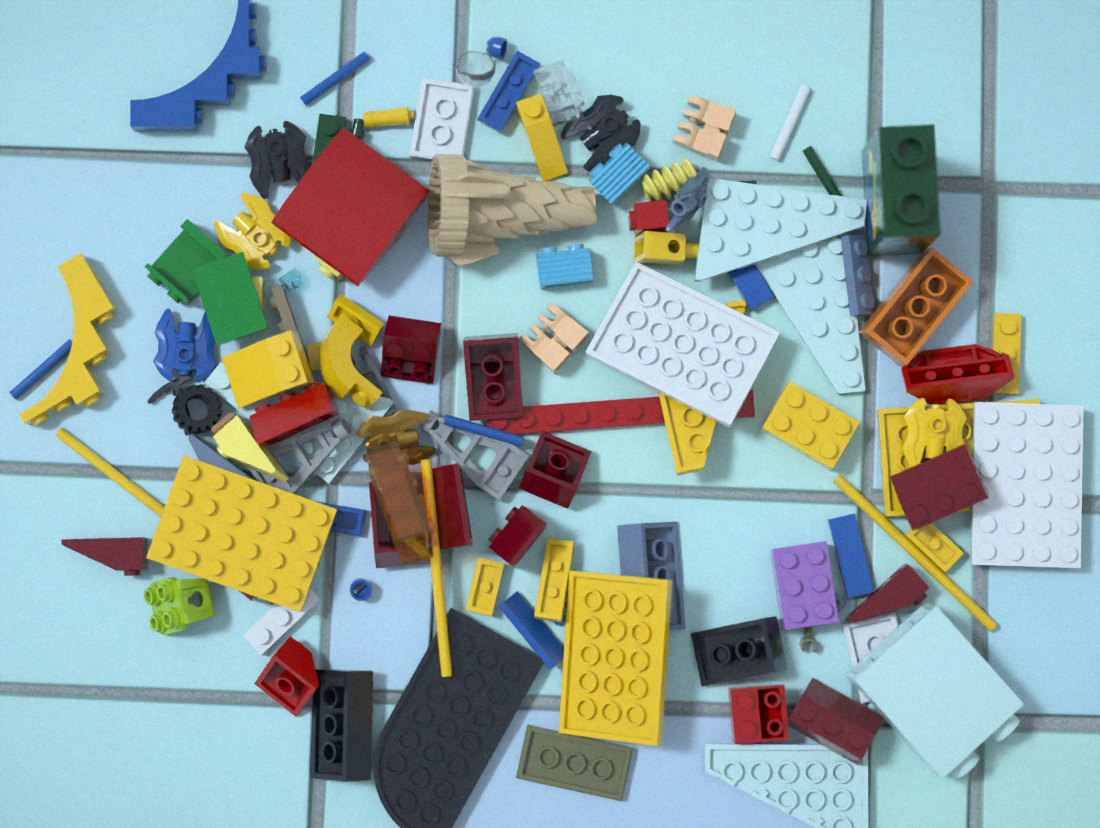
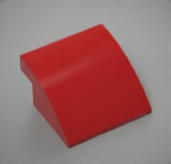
M342 128L298 182L271 223L356 286H359L403 235L410 218L425 202L430 190L345 128Z

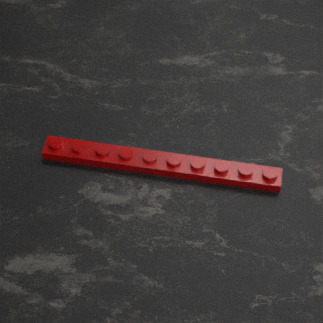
M750 390L736 418L755 417L753 390ZM659 397L523 406V417L486 420V426L513 434L665 424Z

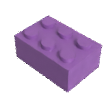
M823 541L770 550L782 631L838 623L839 618L827 542Z

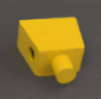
M644 231L634 238V264L638 262L642 265L677 266L684 262L685 258L697 259L698 243L686 242L685 234Z

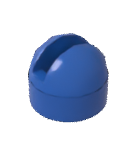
M502 37L490 38L487 41L489 46L486 47L487 53L493 58L503 59L507 50V39Z
M358 578L351 583L350 594L355 600L364 601L370 597L372 588L366 579ZM363 583L366 584V586L362 588L359 592H354V590L358 588L360 585H362Z

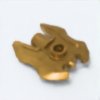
M400 410L391 416H370L361 424L357 431L358 437L364 438L365 435L368 436V440L365 441L366 449H370L373 452L371 454L365 453L362 457L363 460L373 467L386 470L395 464L415 465L421 463L420 460H426L435 454V447L418 446L420 441L417 427L411 428L427 421L429 415L414 410Z

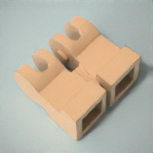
M689 96L687 104L698 109L699 112L684 110L682 116L692 123H700L705 126L702 130L692 123L680 122L678 129L690 134V136L686 137L675 134L672 142L679 147L691 150L718 162L726 136H728L736 115V108L727 105L725 107L701 97Z
M550 303L547 309L556 319L550 321L543 314H540L538 319L543 323L544 328L552 331L555 336L550 339L545 335L543 329L531 324L529 329L538 339L532 341L525 334H522L519 340L555 374L570 358V353L566 348L574 353L589 337V332L555 304Z

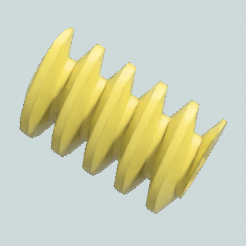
M687 158L681 159V167L677 162L671 163V171L664 165L661 167V174L656 169L652 170L651 178L645 173L642 176L641 184L647 202L652 201V198H655L657 201L662 200V194H665L669 200L672 199V190L677 193L689 177L697 175L692 163Z

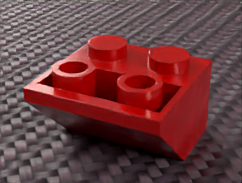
M784 684L728 688L732 742L734 744L789 740Z

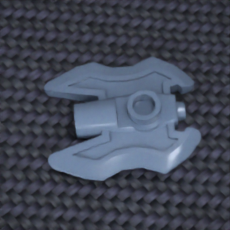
M702 167L696 176L689 177L674 196L676 199L671 204V210L675 215L666 227L667 233L677 232L684 222L690 221L697 210L704 206L707 200V193H705L707 187L705 185L709 181L707 168Z

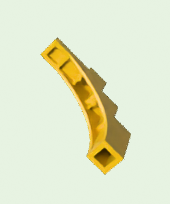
M81 253L58 266L66 282L73 306L74 333L71 351L59 379L42 401L19 414L24 424L40 425L48 419L47 415L55 410L61 412L72 405L71 400H74L78 406L82 407L85 405L86 408L100 401L99 396L104 394L89 365L96 366L107 359L106 355L111 350L95 324L103 325L114 318L112 314L118 310L86 256Z

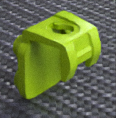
M170 577L153 582L144 591L145 602L148 605H152L154 614L149 620L151 629L162 635H167L185 630L187 624L214 616L215 610L208 580L204 578L177 580L175 577ZM194 592H198L200 607H196L188 602V598Z

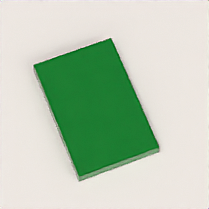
M244 252L192 268L217 346L269 329Z

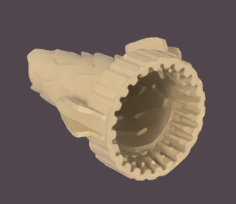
M434 154L428 179V190L430 192L427 196V232L430 251L437 257H449L456 265H466L487 259L492 255H499V247L494 243L495 238L519 239V235H548L549 231L584 228L587 225L596 223L594 187H578L561 182L536 181V177L513 176L508 174V172L492 171L470 160H466L464 155Z

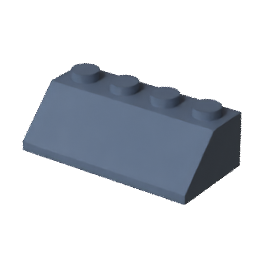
M677 521L617 525L621 575L673 580L669 631L686 629Z

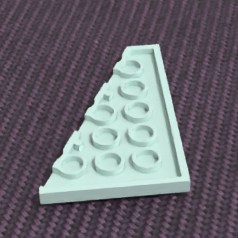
M709 178V181L706 183L705 193H707V200L703 207L694 282H702V280L723 275L735 269H741L790 251L814 245L829 238L841 236V234L862 229L865 223L867 200Z
M847 233L755 264L775 299L787 314L791 324L798 331L799 336L808 350L811 351L837 394L865 392L857 316H850L841 237L848 235Z
M220 362L204 382L249 420V416L256 413L255 408L266 403H270L273 406L281 402L279 398L288 393L294 392L297 395L305 391L304 387L238 409L223 362ZM331 391L340 415L286 439L330 425L340 417H343L349 423L353 430V435L342 441L315 471L318 476L330 484L368 437L366 435L364 438L357 436V431L361 424L372 415L383 417L390 407L395 404L393 400L379 397L367 411L364 407L356 404L348 394L340 400ZM318 438L309 440L302 445L310 459L315 458L323 450V446ZM289 451L297 459L300 460L299 456L295 451Z
M704 743V771L814 828H868V750L860 764L856 765L821 744Z

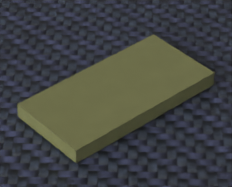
M527 724L516 778L622 801L633 747L584 736L562 734L556 730Z

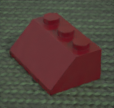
M966 443L890 476L912 531L989 498L988 490Z
M456 463L433 468L440 550L472 546V533L460 464Z
M812 678L791 714L788 726L852 763L859 765L884 718Z

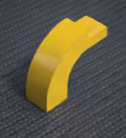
M342 313L327 331L319 349L321 374L329 389L338 399L342 400L348 394L356 404L368 411L383 392L364 378L354 367L351 360V347L363 329Z

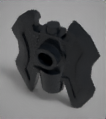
M597 96L591 107L583 112L574 113L561 133V138L565 140L587 131L580 137V140L588 151L599 146L584 164V169L587 171L592 170L600 162L604 165L611 158L608 155L610 151L619 143L622 146L626 142L631 147L636 145L640 135L641 123L640 120L636 119L632 121L631 125H628L626 119L629 116L625 110L621 112L619 109L616 110L617 105H621L624 102V99L620 96Z
M289 121L283 122L285 133L278 132L277 128L270 129L269 134H266L264 137L261 134L263 132L262 128L256 126L249 134L244 147L252 163L250 179L253 186L264 199L269 197L270 172L272 173L274 183L291 180V168L298 183L311 167L304 151L306 136L296 125Z

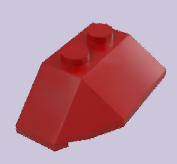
M977 344L924 350L915 356L907 366L901 368L906 393L918 399L924 398L926 403L930 405L946 404L948 399H953L956 403L986 399L1012 381L1015 376L1009 354H1000L990 348Z

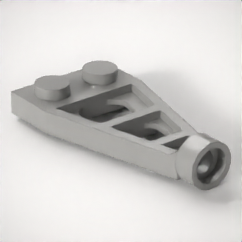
M430 410L428 413L429 419L422 422L419 428L429 433L456 463L460 464L461 469L479 488L500 501L529 455L513 444L443 425L445 418ZM438 421L439 427L436 430H432L433 426ZM453 431H458L471 439V442L462 453L458 452L448 443V437ZM477 445H484L494 449L496 452V458L486 471H480L470 460V452Z
M340 417L330 425L266 446L284 472L285 470L278 461L281 454L295 451L302 461V466L294 476L288 477L289 479L286 482L251 468L249 469L258 482L294 494L339 444L353 435V430L349 423L343 417ZM318 438L323 446V450L315 458L310 459L302 445L309 440Z

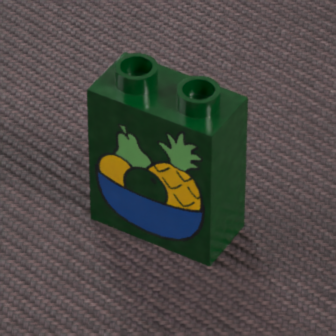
M935 124L880 126L862 150L864 200H867L865 227L868 256L921 254L941 235Z

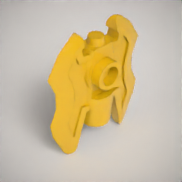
M245 192L240 197L252 217L242 211L234 218L232 223L239 232L219 221L214 222V227L219 241L224 248L233 250L236 253L244 252L249 268L256 270L267 269L271 267V264L264 257L274 256L278 252L279 241H281V245L288 248L291 237L271 223L275 215L271 212L266 200Z
M920 398L911 405L904 418L908 426V437L903 445L909 467H913L921 462L924 449L926 458H933L944 453V448L945 452L964 444L962 428L967 417L960 405L953 399L946 401V406L948 407L944 411L939 404H932L931 408L925 410L926 401L924 398Z

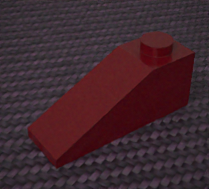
M147 538L61 539V545L116 571H124V576H140V570H148V558H146Z
M903 564L855 608L845 620L848 623H853L909 607L912 604L917 606L928 596L925 592L930 587L908 564Z

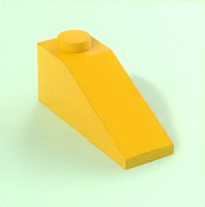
M542 94L516 102V108L542 181H550L567 175L568 171Z

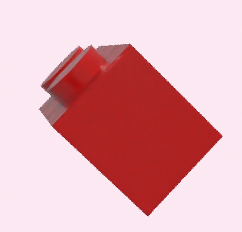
M667 200L634 203L633 211H629L628 224L629 231H634L635 237L644 231L667 233L666 227L669 223Z

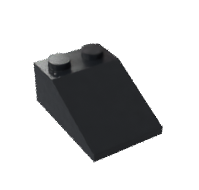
M777 616L691 633L701 686L788 670Z

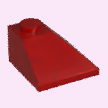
M290 636L275 652L254 684L295 717L300 714L318 688L319 683L312 652Z

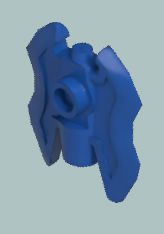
M166 309L155 330L158 340V353L153 362L158 372L168 381L173 380L174 375L172 372L176 370V372H180V376H188L189 373L196 371L195 381L200 382L209 376L217 365L213 356L215 339L206 312L203 314L197 335L196 324L192 322H180L176 334L171 309Z

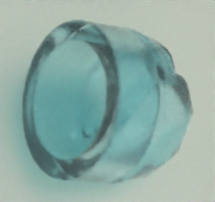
M295 267L278 278V280L285 289L294 290L301 285L302 278Z

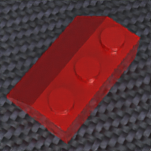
M319 381L306 385L304 387L305 391L295 395L294 392L280 397L281 402L273 406L270 403H266L255 408L256 413L249 417L257 445L269 446L340 415V411L327 384H320Z

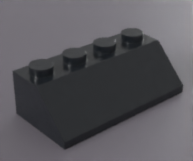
M316 669L319 686L313 694L311 778L343 782L371 780L373 671Z

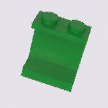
M186 219L180 226L183 231L152 265L147 263L144 267L150 272L147 277L157 286L163 283L170 289L167 294L178 304L184 301L189 305L199 294L192 268L228 257L229 255L191 221Z

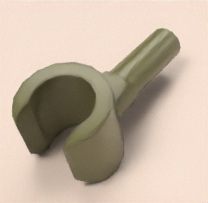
M812 627L805 628L804 637L800 640L799 645L803 652L804 643L807 641L813 642L812 652L816 651L817 644L812 638Z

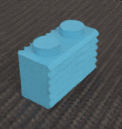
M627 142L623 146L620 143L615 146L608 154L611 158L604 165L601 162L598 163L589 173L592 176L589 178V182L612 205L651 168Z
M583 244L567 246V251L557 252L556 247L541 249V254H536L540 289L592 283L593 272L590 248H584Z

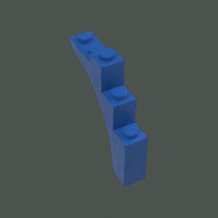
M238 0L235 22L225 46L211 65L197 78L175 91L158 97L130 100V127L135 132H198V124L203 123V110L199 108V105H230V98L235 97V83L231 82V79H262V71H267V56L263 55L259 47H252V45L257 44L256 29H252V19H257V4L253 3L252 0Z

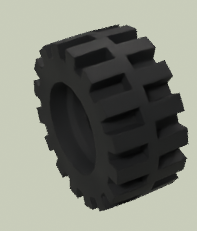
M193 384L177 394L171 410L174 416L173 420L177 422L180 429H184L186 433H205L212 429L211 427L220 420L222 402L219 401V395L217 392L214 393L212 388L204 387L205 385ZM191 399H201L206 403L208 413L204 419L193 420L188 416L186 404Z

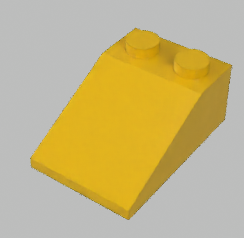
M290 330L222 357L238 409L296 390L314 382L297 331Z

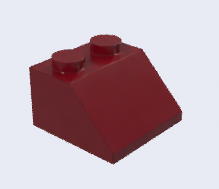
M542 431L518 489L568 509L592 451Z
M523 505L519 509L514 506L505 517V520L508 521L502 530L497 527L488 539L491 542L488 548L512 567L518 564L548 526L547 523Z

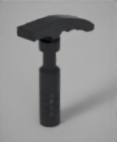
M189 374L188 376L168 382L153 393L147 403H154L155 399L161 397V394L168 393L170 389L173 390V395L177 396L183 390V388H180L181 385L193 380V376ZM186 404V412L191 418L188 405ZM184 430L185 436H189V435H191V434H192V435L194 434V433H186L185 430Z

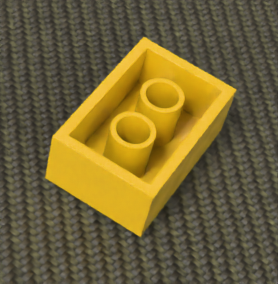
M789 381L760 430L822 467L831 470L834 468L860 422Z

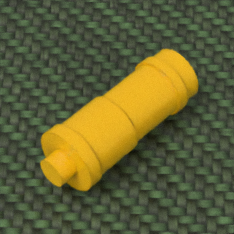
M408 106L363 113L365 128L410 125V120L415 119L414 111H409Z

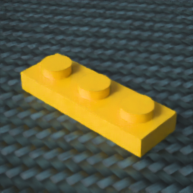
M993 313L992 350L1000 354H1009L1015 375L1012 381L993 394H1019L1022 314Z
M547 538L534 613L535 619L562 622L569 571L571 570L575 548L574 541Z

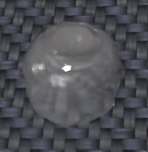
M466 51L458 57L455 71L463 84L469 87H483L490 83L495 75L496 60L493 61L489 52Z

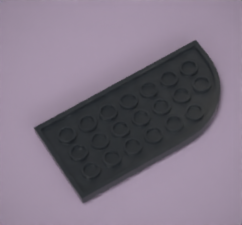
M450 608L447 613L452 676H441L438 635L436 633L384 725L375 749L373 770L376 790L384 809L400 828L453 827L544 664L537 655L453 608Z

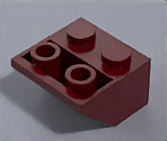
M389 315L383 335L381 377L433 384L442 323Z

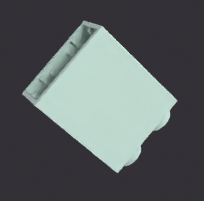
M926 602L845 674L923 763L941 778L950 773L955 779H958L968 773L980 758L974 750L989 736L995 742L1007 737L1020 722L1014 713L1024 705L937 606Z

